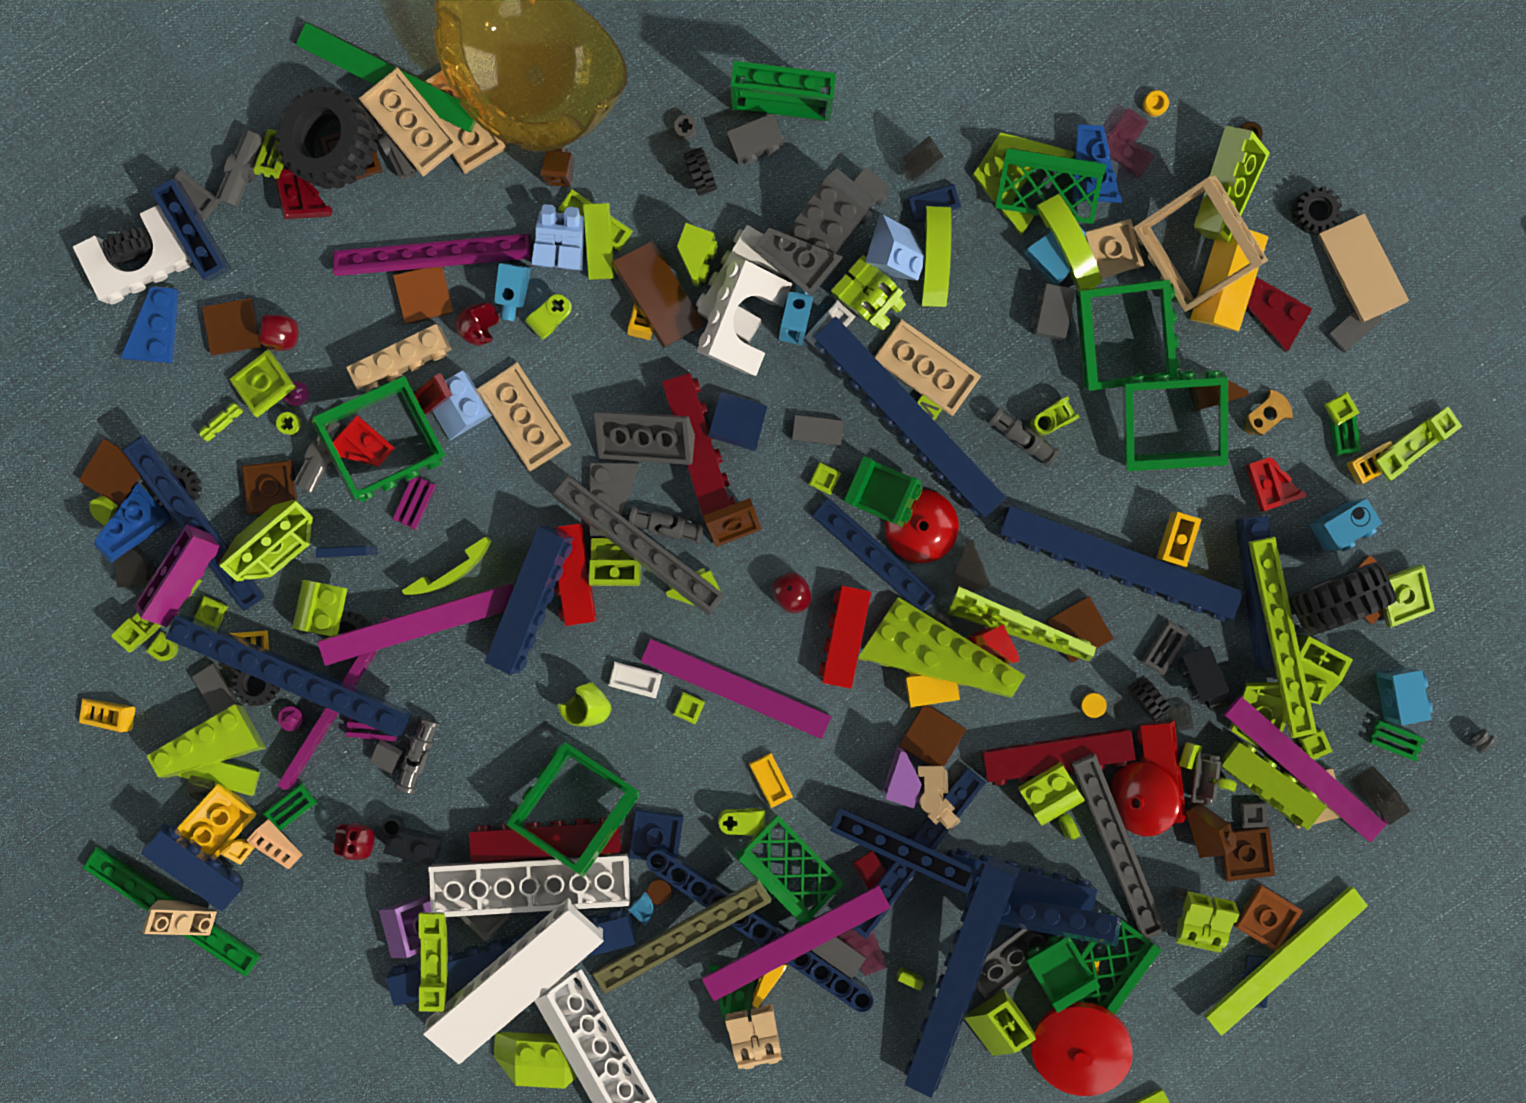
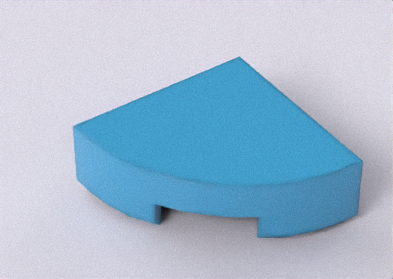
M644 892L629 906L628 910L646 926L653 916V903L649 895Z

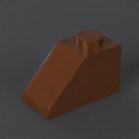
M553 148V151L546 150L541 176L547 185L572 187L574 163L572 153L568 152V149Z
M1228 380V402L1249 396L1248 390ZM1218 385L1188 387L1195 411L1218 405Z
M1197 803L1186 810L1199 858L1224 856L1237 848L1236 836L1231 829L1230 823L1202 803Z

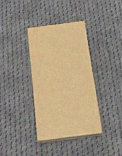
M455 63L423 81L481 110L471 133L441 119L462 145L452 154L465 174L507 149Z
M398 67L359 97V100L423 177L462 146Z
M1365 213L1317 236L1361 323L1409 301Z
M902 319L874 356L888 372L920 395H925L951 417L981 378L978 373Z
M518 362L476 388L530 472L571 446L570 441Z

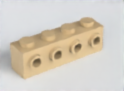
M435 324L348 366L347 370L357 390L368 393L379 388L380 384L386 381L392 382L401 378L402 374L409 370L413 372L424 367V363L432 359L436 361L447 355L446 352L451 351L452 348L443 329Z

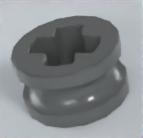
M681 115L675 120L674 129L677 136L681 139H690L695 135L697 128L694 118L689 115ZM684 121L689 122V126L692 127L691 130L688 129V133H683L682 128L679 127L680 124L683 125Z
M1481 729L1472 736L1469 744L1472 747L1476 746L1478 753H1483L1494 744L1496 739L1493 735H1488L1489 731L1487 729Z

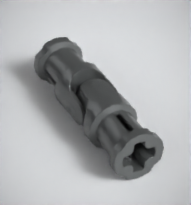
M1002 407L996 411L988 422V425H994L1005 433L1007 439L1014 440L1015 444L1026 453L1035 455L1043 461L1044 466L1047 468L1061 451L1058 448L1054 449L1044 442V438L1031 428L1023 427L1019 419H1013L1004 412ZM1033 435L1035 437L1033 443L1029 446H1024L1025 444L1029 443L1030 438Z
M635 506L632 507L629 517L631 524L635 527L647 529L649 533L660 534L677 540L683 538L695 541L698 545L701 543L705 527L703 523L698 525L686 522L684 518L656 511L650 513L638 510Z
M420 716L418 719L420 722L416 735L411 738L410 748L401 765L403 770L399 781L394 784L396 789L411 794L416 792V782L419 774L423 773L428 758V751L432 749V739L436 728L440 727L438 721ZM412 761L420 762V764L417 765V764H415V763L412 762Z

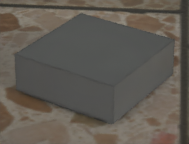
M380 740L370 763L392 774L402 754V750Z
M1240 802V827H1267V802Z

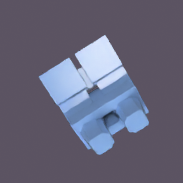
M542 205V210L539 212L536 224L532 265L557 268L558 262V268L583 271L584 215H580L578 208L568 207L565 208L564 213H556L553 205Z

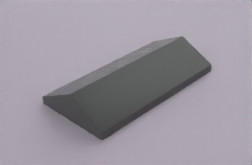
M608 411L594 412L599 459L686 465L693 463L695 434L689 416Z
M1018 928L991 948L976 985L985 999L988 1000L1001 990H1006L1030 972L1032 969L1023 955L1027 954L1026 951L1035 944L1042 945L1047 942L1051 934Z

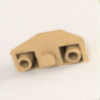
M158 900L148 910L142 933L210 935L217 912L183 901Z

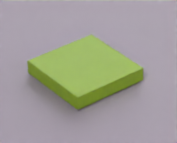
M269 349L229 379L252 414L257 418L296 388Z
M1418 564L1388 576L1397 596L1394 604L1382 609L1386 626L1391 628L1435 611L1424 565Z

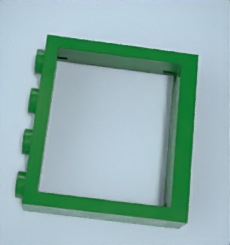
M734 61L730 86L732 110L830 122L836 73ZM822 87L827 88L826 94H821ZM738 98L745 100V106L737 105ZM819 109L826 110V116L818 115Z
M1156 279L1076 290L1084 389L1092 391L1122 387V378L1098 381L1091 306L1092 297L1160 289L1166 372L1170 373V375H1177L1180 372V361L1176 358L1175 352L1179 342L1177 334L1174 333L1173 326L1176 323L1177 316L1175 309H1172L1171 301L1175 296L1173 284H1170V280ZM1155 373L1145 374L1144 377H1153Z
M1208 369L1205 370V373L1195 374V371H1181L1180 375L1158 372L1153 377H1144L1143 374H1136L1135 376H1129V378H1122L1124 466L1127 471L1228 465V377L1224 372ZM1218 385V450L1134 455L1133 391Z
M405 376L321 413L312 419V424L353 502L360 500L363 503L373 498V493L380 489L386 492L396 487V482L403 478L406 481L414 479L420 475L418 471L426 467L429 471L442 465L441 460L446 456ZM400 393L432 455L357 490L325 427Z
M564 742L562 747L559 746L552 753L550 764L547 767L544 766L539 771L536 777L538 781L533 788L530 786L522 796L523 802L521 805L511 811L512 814L507 819L509 822L506 825L584 878L639 798L640 793L637 789ZM569 757L624 793L577 863L521 826Z

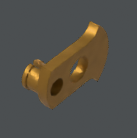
M1268 390L1266 400L1245 417L1244 430L1250 435L1256 433L1262 436L1282 419H1293L1290 403L1281 393ZM1265 408H1270L1273 411V420L1265 418L1263 413Z

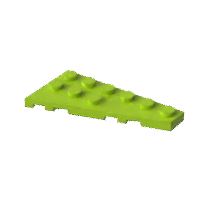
M958 587L948 611L950 615L985 627L1004 624L1009 635L1088 662L1093 658L1096 647L1090 645L1091 643L1087 640L1076 639L1024 616L1019 610L1006 608L961 587Z
M899 597L858 657V660L871 661L882 666L903 669L906 672L954 682L965 687L970 686L982 689V691L1009 698L1013 697L1026 676Z

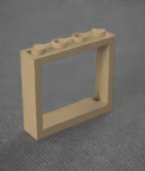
M1216 175L1206 178L1133 227L1138 237L1137 241L1140 245L1145 246L1149 253V261L1160 270L1162 274L1160 276L1161 279H1168L1170 284H1173L1175 291L1174 301L1185 312L1268 262V259ZM1206 191L1250 263L1193 298L1151 227Z

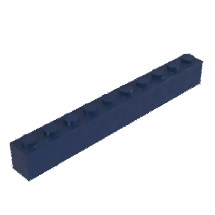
M836 316L814 336L817 340L814 345L823 355L828 352L834 358L831 363L840 373L845 370L851 376L848 381L857 391L862 388L868 394L865 399L874 409L879 406L885 412L882 417L891 427L896 424L902 430L899 435L908 445L913 442L919 448L916 453L925 463L930 460L936 466L933 469L936 475L942 481L947 478L953 484L950 489L959 499L964 496L970 502L967 507L976 517L981 514L985 518L1006 498Z
M1007 506L997 533L1002 535V541L1016 545L1017 541L1026 544V550L1038 554L1040 550L1048 552V558L1062 562L1063 558L1072 561V567L1084 571L1086 567L1096 570L1094 575L1105 579L1113 576L1119 579L1117 583L1130 588H1132L1133 584L1142 587L1141 592L1155 597V594L1159 593L1165 596L1164 600L1176 605H1178L1179 601L1188 604L1187 609L1200 614L1202 610L1211 613V618L1225 622V619L1234 620L1244 593L1241 590L1013 506Z
M175 615L165 638L394 737L403 734L412 712L188 615Z
M993 857L986 863L982 862L979 867L977 877H980L977 886L974 885L969 894L968 899L972 901L970 907H966L962 913L960 921L963 922L961 931L957 930L952 941V944L955 945L953 953L949 952L946 957L944 966L947 967L945 975L941 974L937 981L936 988L939 989L937 997L933 996L929 1003L928 1010L931 1011L929 1018L925 1017L921 1025L922 1038L921 1040L917 1039L912 1050L915 1057L913 1062H908L904 1072L907 1075L904 1085L930 1098L933 1097L940 1085L1020 870Z
M614 909L601 917H598V915L586 917L597 928L600 926L603 929L604 940L586 957L635 945L636 936L629 910ZM526 933L514 935L511 940L503 942L502 939L493 940L487 944L488 946L480 948L477 945L465 948L464 952L456 954L453 951L448 952L446 993L464 988ZM421 959L416 961L414 965L400 964L394 966L386 977L394 1006L419 1000Z

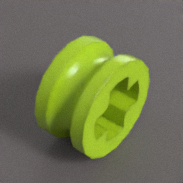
M285 412L278 416L276 426L281 433L293 435L300 430L301 420L296 414ZM286 418L290 420L293 418L291 423L293 425L292 429L284 428L286 425L284 420Z

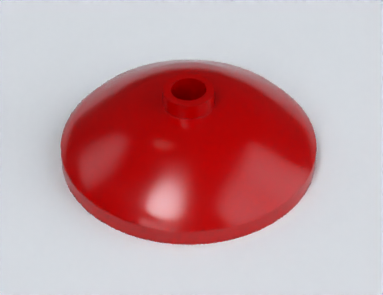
M922 489L918 500H914L910 508L912 509L911 518L907 523L904 522L903 527L885 520V534L891 548L902 558L915 563H928L943 557L953 547L959 530L957 513L952 504L941 494ZM925 521L928 525L925 531L919 529V523Z
M1135 762L1121 768L1113 777L1109 789L1126 830L1140 836H1155L1165 832L1175 823L1181 807L1180 793L1174 779L1163 768L1149 762ZM1135 798L1140 801V806L1135 804Z

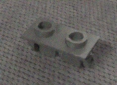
M1197 753L1191 802L1213 806L1214 801H1217L1218 784L1212 783L1211 780L1212 778L1219 779L1222 764L1220 756Z

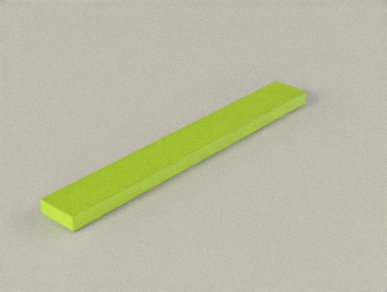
M1268 537L1250 541L1248 543L1290 738L1315 734L1317 731L1276 538Z
M1347 887L1206 1012L1204 1017L1219 1035L1225 1034L1368 907L1366 902L1354 887Z

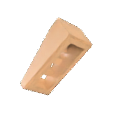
M269 819L247 839L252 846L287 869H290L302 856V853Z

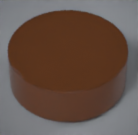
M655 879L649 884L647 894L652 903L661 905L670 899L672 888L670 883L664 879Z

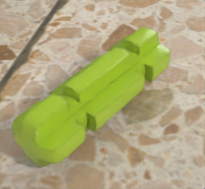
M232 402L226 407V411L222 410L208 422V426L205 425L199 430L200 436L205 441H210L216 436L215 433L221 432L233 421V418H237L243 413L242 408L237 403Z

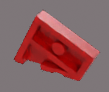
M358 415L333 441L340 457L379 467L395 449Z
M1272 457L1245 465L1260 512L1307 497L1303 490H1299L1291 482L1292 478L1280 469L1278 463Z

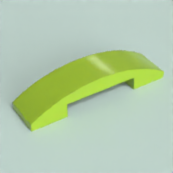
M1057 194L1037 205L1036 207L1046 227L1051 229L1071 269L1069 274L1077 290L1094 288L1103 283L1091 248L1078 222L1062 197Z
M926 206L925 261L921 306L946 307L951 260V207Z
M1445 407L1401 437L1374 462L1387 481L1390 482L1408 469V465L1438 442L1447 439L1460 429L1462 425L1450 408Z
M484 537L465 549L470 559L431 583L428 577H422L403 589L402 592L404 595L428 593L458 581L470 572L483 558L492 542L490 537Z
M201 579L197 580L196 584L192 588L191 595L201 584ZM137 612L131 619L128 618L111 637L126 651L131 653L162 625L141 619Z
M420 912L421 984L419 986V1011L444 1012L448 963L445 913Z

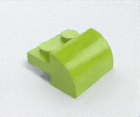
M591 538L590 586H640L642 567L639 562L609 539Z
M302 580L292 628L327 636L338 635L348 589Z
M1061 762L1018 787L1042 826L1085 801L1080 790Z

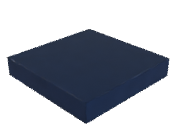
M720 392L708 437L756 451L767 406Z
M368 545L317 547L316 558L377 555V547Z
M635 808L628 858L646 861L649 851L653 847L660 846L678 857L684 815ZM654 854L651 857L652 862H665L661 854Z

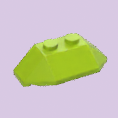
M296 499L271 506L234 538L219 562V566L237 582L244 581V579L272 577L309 546L313 516Z
M498 1031L495 1034L494 1058L515 1086L565 1089L577 1077L553 1034Z

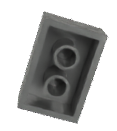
M836 168L824 179L787 233L792 237L836 254L875 202V199Z

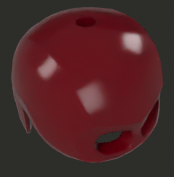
M487 302L468 306L460 312L456 320V328L459 335L464 341L474 346L491 343L493 336L489 333L488 329L499 322L498 312L492 304Z
M283 314L263 315L260 335L261 344L266 345L272 351H288L295 348L299 337L297 321Z
M794 571L780 575L773 582V597L783 610L790 614H798L808 608L811 603V591L802 575Z
M359 823L338 825L335 834L334 853L343 856L347 860L367 859L373 851L374 831L370 827Z

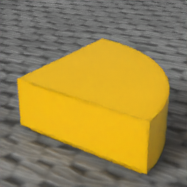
M237 839L226 843L219 851L221 855L241 865L255 847L247 839Z

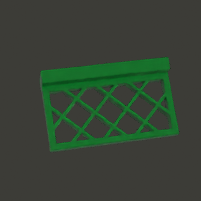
M1006 147L995 208L1040 215L1037 208H1029L1024 200L1037 191L1043 202L1046 201L1039 189L1052 181L1059 192L1057 194L1061 195L1069 209L1073 212L1076 221L1093 224L1103 174L1105 175L1107 164ZM1009 164L1020 166L1024 172V175L1013 183L1007 176ZM1023 166L1031 167L1032 169L1026 172ZM1036 169H1043L1049 178L1036 186L1029 174ZM1048 170L1056 171L1057 173L1051 176ZM1061 173H1068L1073 183L1061 190L1054 178ZM1072 174L1080 175L1081 177L1076 180ZM1027 177L1034 189L1022 197L1014 185ZM1086 177L1097 178L1095 188L1085 194L1079 182ZM1007 179L1010 185L1004 188L1005 180ZM1076 185L1083 197L1071 205L1063 193ZM1012 187L1020 199L1012 205L1002 204L1003 193ZM1093 194V199L1091 203L1088 197ZM1085 199L1091 207L1089 218L1078 216L1074 210V207ZM1022 202L1025 207H1020L1016 205Z
M778 814L743 849H739L733 855L756 879L759 878L765 889L801 925L810 921L844 884ZM777 823L784 828L783 839H771V829ZM788 833H789L793 838L788 839ZM788 842H797L800 845V856H788ZM758 843H766V857H756L751 850ZM771 843H783V856H771ZM814 859L817 862L816 873H804V860ZM771 860H783V874H773L770 871ZM787 860H800V873H787ZM831 876L835 884L829 890H821V877ZM800 877L799 891H789L787 889V878ZM804 877H816V890H804ZM816 894V904L808 910L804 906V895Z
M1120 919L1122 935H1119L1118 940L1123 939L1125 952L1111 954L1110 945H1106L1107 955L1094 957L1092 948L1096 943L1089 941L1080 953L1086 963L1091 962L1093 976L1096 980L1105 977H1111L1112 986L1109 990L1099 991L1097 989L1096 992H1092L1083 998L1097 996L1098 1005L1111 1011L1113 1014L1117 1013L1162 951L1155 942L1145 937L1122 919ZM1125 929L1128 930L1130 934H1125ZM1137 937L1143 941L1138 950L1128 951L1127 938ZM1126 957L1127 965L1124 970L1114 971L1112 959ZM1108 959L1110 972L1096 974L1094 961Z

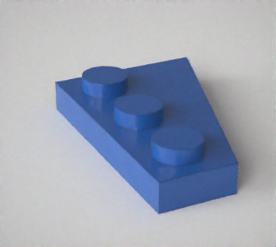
M1078 124L1075 159L1107 164L1105 175L1103 174L1098 202L1122 203L1104 126ZM1073 174L1076 180L1081 177L1080 175ZM1086 177L1079 182L1085 194L1095 188L1097 178ZM1074 185L1072 187L1071 201H1078L1083 195L1078 187ZM1093 194L1088 197L1091 202L1093 199Z
M160 287L150 288L120 357L121 359L173 364L179 290Z
M137 483L132 493L125 499L120 509L95 539L94 546L112 563L169 524L172 518Z

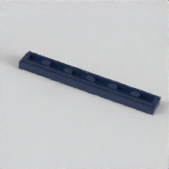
M827 497L811 515L915 608L923 612L937 597L938 594L830 498Z

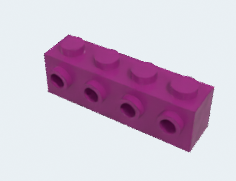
M187 524L185 525L134 605L141 619L168 627L175 615H178L179 608L183 602L191 595L192 588L197 580L203 576L208 563L218 552L219 545L212 534Z

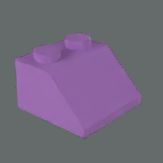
M897 746L882 793L887 800L914 808L916 803H920L924 789H922V784L906 752L902 747Z
M430 895L399 902L379 910L391 958H408L421 952L419 913L431 912Z

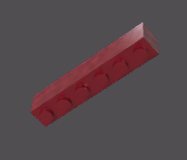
M691 373L662 381L672 415L689 416L695 434L693 463L687 466L704 518V515L735 504L733 496L728 497L726 487H729L730 484L726 472L721 473L719 463H723L719 448L714 449L711 441L713 438L708 437L711 425L707 426L704 416H708L705 401L699 402L697 395L698 392H701L698 378L692 379Z
M1127 728L981 750L985 780L992 782V785H1003L1007 783L1008 779L1016 778L1017 782L1031 780V776L1040 775L1060 762L1068 774H1075L1071 762L1093 752L1096 754L1101 769L1105 768V764L1114 763L1115 767L1129 765V761L1136 760L1132 733Z
M608 816L600 817L599 822H589V818L574 819L575 823L565 824V820H551L550 825H540V821L525 822V826L522 827L563 855L576 856L583 854ZM507 823L500 824L501 828H491V824L476 825V830L469 832L471 862L551 857L506 825ZM620 825L600 854L621 852Z

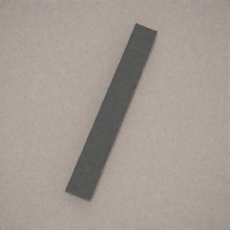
M567 476L552 493L556 500L708 616L723 600L725 595L570 476Z
M1093 752L1072 761L1071 765L1138 931L1148 939L1166 932L1096 754Z

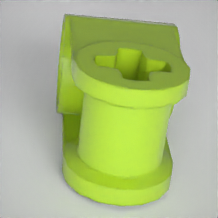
M553 295L541 307L532 312L525 320V323L541 340H544L571 313V302L563 295ZM555 302H564L562 305L564 310L562 312L559 310L554 311L556 309Z
M1066 396L1050 405L1048 409L1035 415L1030 421V428L1039 435L1044 436L1080 418V416L1075 414L1069 403L1070 398ZM1039 418H1044L1048 421L1047 430L1040 429L1038 426Z
M725 809L718 815L719 827L722 832L729 835L756 836L765 827V809ZM728 816H732L733 821H736L731 823V827H727L726 823L723 822L728 820Z

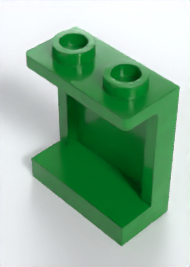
M864 456L844 502L903 527L904 522L907 523L911 518L912 509L910 508L914 500H918L921 495L922 482L918 478L910 477Z
M1051 934L1047 942L1042 945L1035 944L1027 949V954L1023 955L1057 1013L1100 988L1097 980L1069 937Z

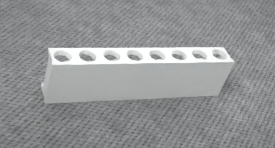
M628 853L599 855L584 878L554 858L433 864L428 867L430 876V913H445V917L553 911L567 898L571 900V904L576 909L629 906ZM571 856L567 858L577 863L581 856Z
M567 898L448 1000L444 1012H434L426 1019L423 1035L458 1064L462 1063L603 943V929L600 926L597 928L571 904V900Z
M582 969L566 973L534 1000L592 1103H657ZM575 977L580 980L582 988L576 984ZM586 999L593 1003L594 1010L588 1005ZM598 1020L605 1024L607 1031L601 1028ZM610 1041L617 1045L619 1053L613 1049ZM623 1063L629 1066L631 1074L624 1069ZM635 1084L642 1089L643 1095L636 1090Z

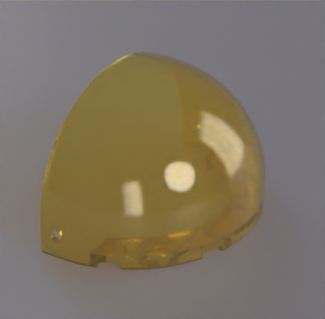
M573 0L435 1L434 12L437 13V27L434 28V39L438 59L450 88H455L462 100L459 103L483 129L506 144L511 142L521 146V149L531 151H551L574 143L588 135L604 121L615 107L626 87L628 79L627 66L617 44L605 28Z

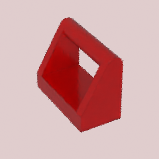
M1004 624L986 627L966 638L1006 664L1019 661V655Z

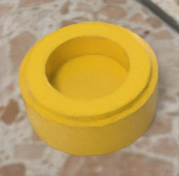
M1159 90L1151 91L1143 100V110L1151 117L1161 116L1169 106L1167 95Z
M1088 693L1081 700L1082 712L1091 718H1098L1106 711V700L1100 694Z

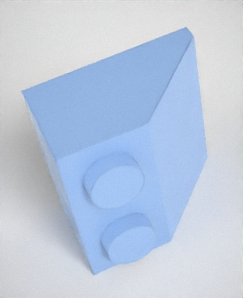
M879 214L866 263L896 278L918 281L925 255L915 232L885 215Z
M463 370L445 380L452 396L433 410L449 440L454 439L493 416L476 390L468 373Z

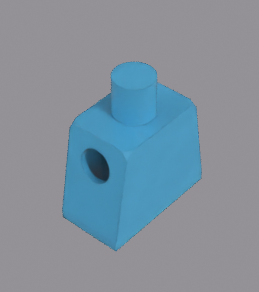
M1081 228L1084 236H1086L1085 231ZM1052 232L1031 245L1024 252L1054 285H1059L1071 270Z
M499 263L494 303L502 304L500 319L515 321L516 308L524 307L531 267ZM510 289L514 293V297L512 299L508 295V291Z
M797 284L795 291L788 294L779 341L803 346L813 297L809 296Z

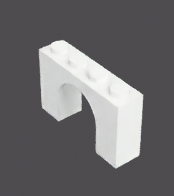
M159 205L140 213L151 236L153 252L147 264L139 270L124 272L116 264L110 263L102 244L103 239L97 236H93L73 246L98 300L109 304L118 303L124 299L123 296L131 292H141L146 288L145 285L153 281L155 283L161 282L168 278L167 274L174 271L180 272L190 267L192 260Z
M748 225L744 231L740 229L733 240L736 245L732 252L727 250L721 260V264H723L722 269L719 273L715 271L708 283L711 288L707 294L702 293L696 303V306L699 307L697 312L700 316L708 320V316L714 309L718 299L717 293L723 286L727 276V268L733 259L746 260L754 265L768 269L785 280L787 279V275L754 248L764 234ZM738 306L733 317L734 330L738 338L749 343L761 324V319Z
M733 259L727 268V276L723 286L717 293L718 299L714 309L708 316L705 332L699 339L697 352L742 373L756 376L765 353L743 343L737 337L733 326L735 310L745 298L754 296L770 305L784 307L792 283L746 260Z

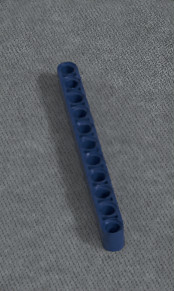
M661 846L653 847L647 855L646 864L653 873L705 908L713 904L712 900L714 897H726L731 894ZM654 854H661L665 862L661 865H656L652 862L651 857ZM675 868H681L684 870L685 876L681 879H676L672 876L671 872ZM696 882H702L706 888L703 892L697 893L692 889V885ZM754 911L743 920H738L731 924V926L761 946L787 933V931L758 911ZM757 924H763L767 927L766 931L762 934L755 933L753 928ZM813 951L806 952L807 958L802 962L793 959L787 963L854 1010L867 1012L872 1008L874 999L870 989L854 977L851 979ZM818 966H825L828 969L824 975L814 973ZM838 980H846L848 982L844 989H837L835 983ZM859 994H866L868 996L867 1000L863 1003L856 1002L855 998Z

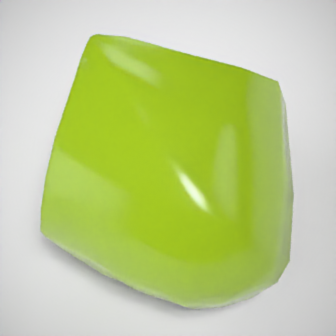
M592 681L577 687L576 695L569 701L557 704L561 716L567 723L573 726L591 727L601 724L609 717L612 710L605 694Z

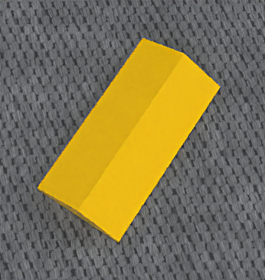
M1250 230L1264 253L1268 236ZM1233 235L1229 243L1218 240L1214 241L1198 295L1250 263ZM1259 267L1194 307L1190 320L1239 332Z
M217 784L182 821L177 829L180 830L182 836L187 840L197 842L206 854L218 857L220 855L219 849L226 843L233 841L257 813L237 793Z

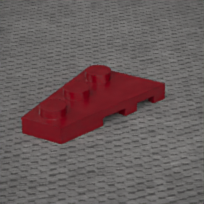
M1257 276L1246 308L1265 327V331L1275 338L1284 352L1289 351L1312 311L1311 307Z

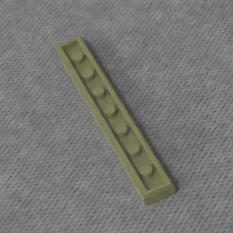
M758 878L593 970L592 975L606 994L769 904L772 899Z

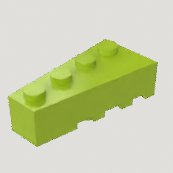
M1225 126L1210 176L1216 175L1241 216L1270 152L1253 131ZM1205 191L1195 219L1194 228L1203 237L1229 243L1232 233Z
M234 704L148 754L147 758L159 778H169L227 759L246 755L247 753L266 749V746L244 707Z
M1235 741L1220 760L1222 762L1221 768L1295 825L1309 831L1327 806L1317 800V795L1306 787L1302 789L1296 784L1297 780L1286 772L1282 774L1275 769L1277 765L1265 756L1262 759L1256 755L1255 752L1257 750L1249 743L1244 741L1241 744Z

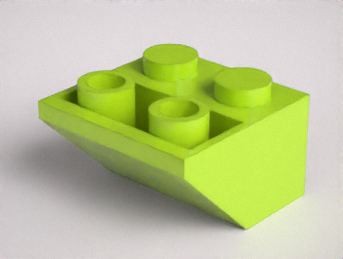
M685 223L677 248L693 285L699 288L700 283H705L710 271L707 264L709 259L714 260L718 249L717 241H715L713 232Z
M1299 635L1297 641L1306 681L1324 680L1328 684L1322 699L1323 701L1342 682L1353 659L1310 636Z
M1005 989L967 1013L964 1017L992 1056L1016 1053L1036 1040L1033 1027Z

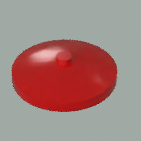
M1075 1002L1058 1013L1055 1008L1051 1009L1036 1025L1034 1030L1036 1040L1032 1042L1033 1061L1041 1076L1055 1088L1072 1095L1094 1096L1115 1088L1128 1074L1133 1056L1131 1037L1123 1022L1111 1011L1096 1004Z

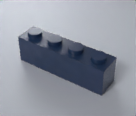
M170 179L151 190L152 195L202 279L212 281L232 269L182 183L175 179Z
M163 823L142 849L141 854L222 912L242 890L244 880H242V876L237 871L224 867L219 858L206 854L197 842L184 838L180 830L172 825L168 826Z

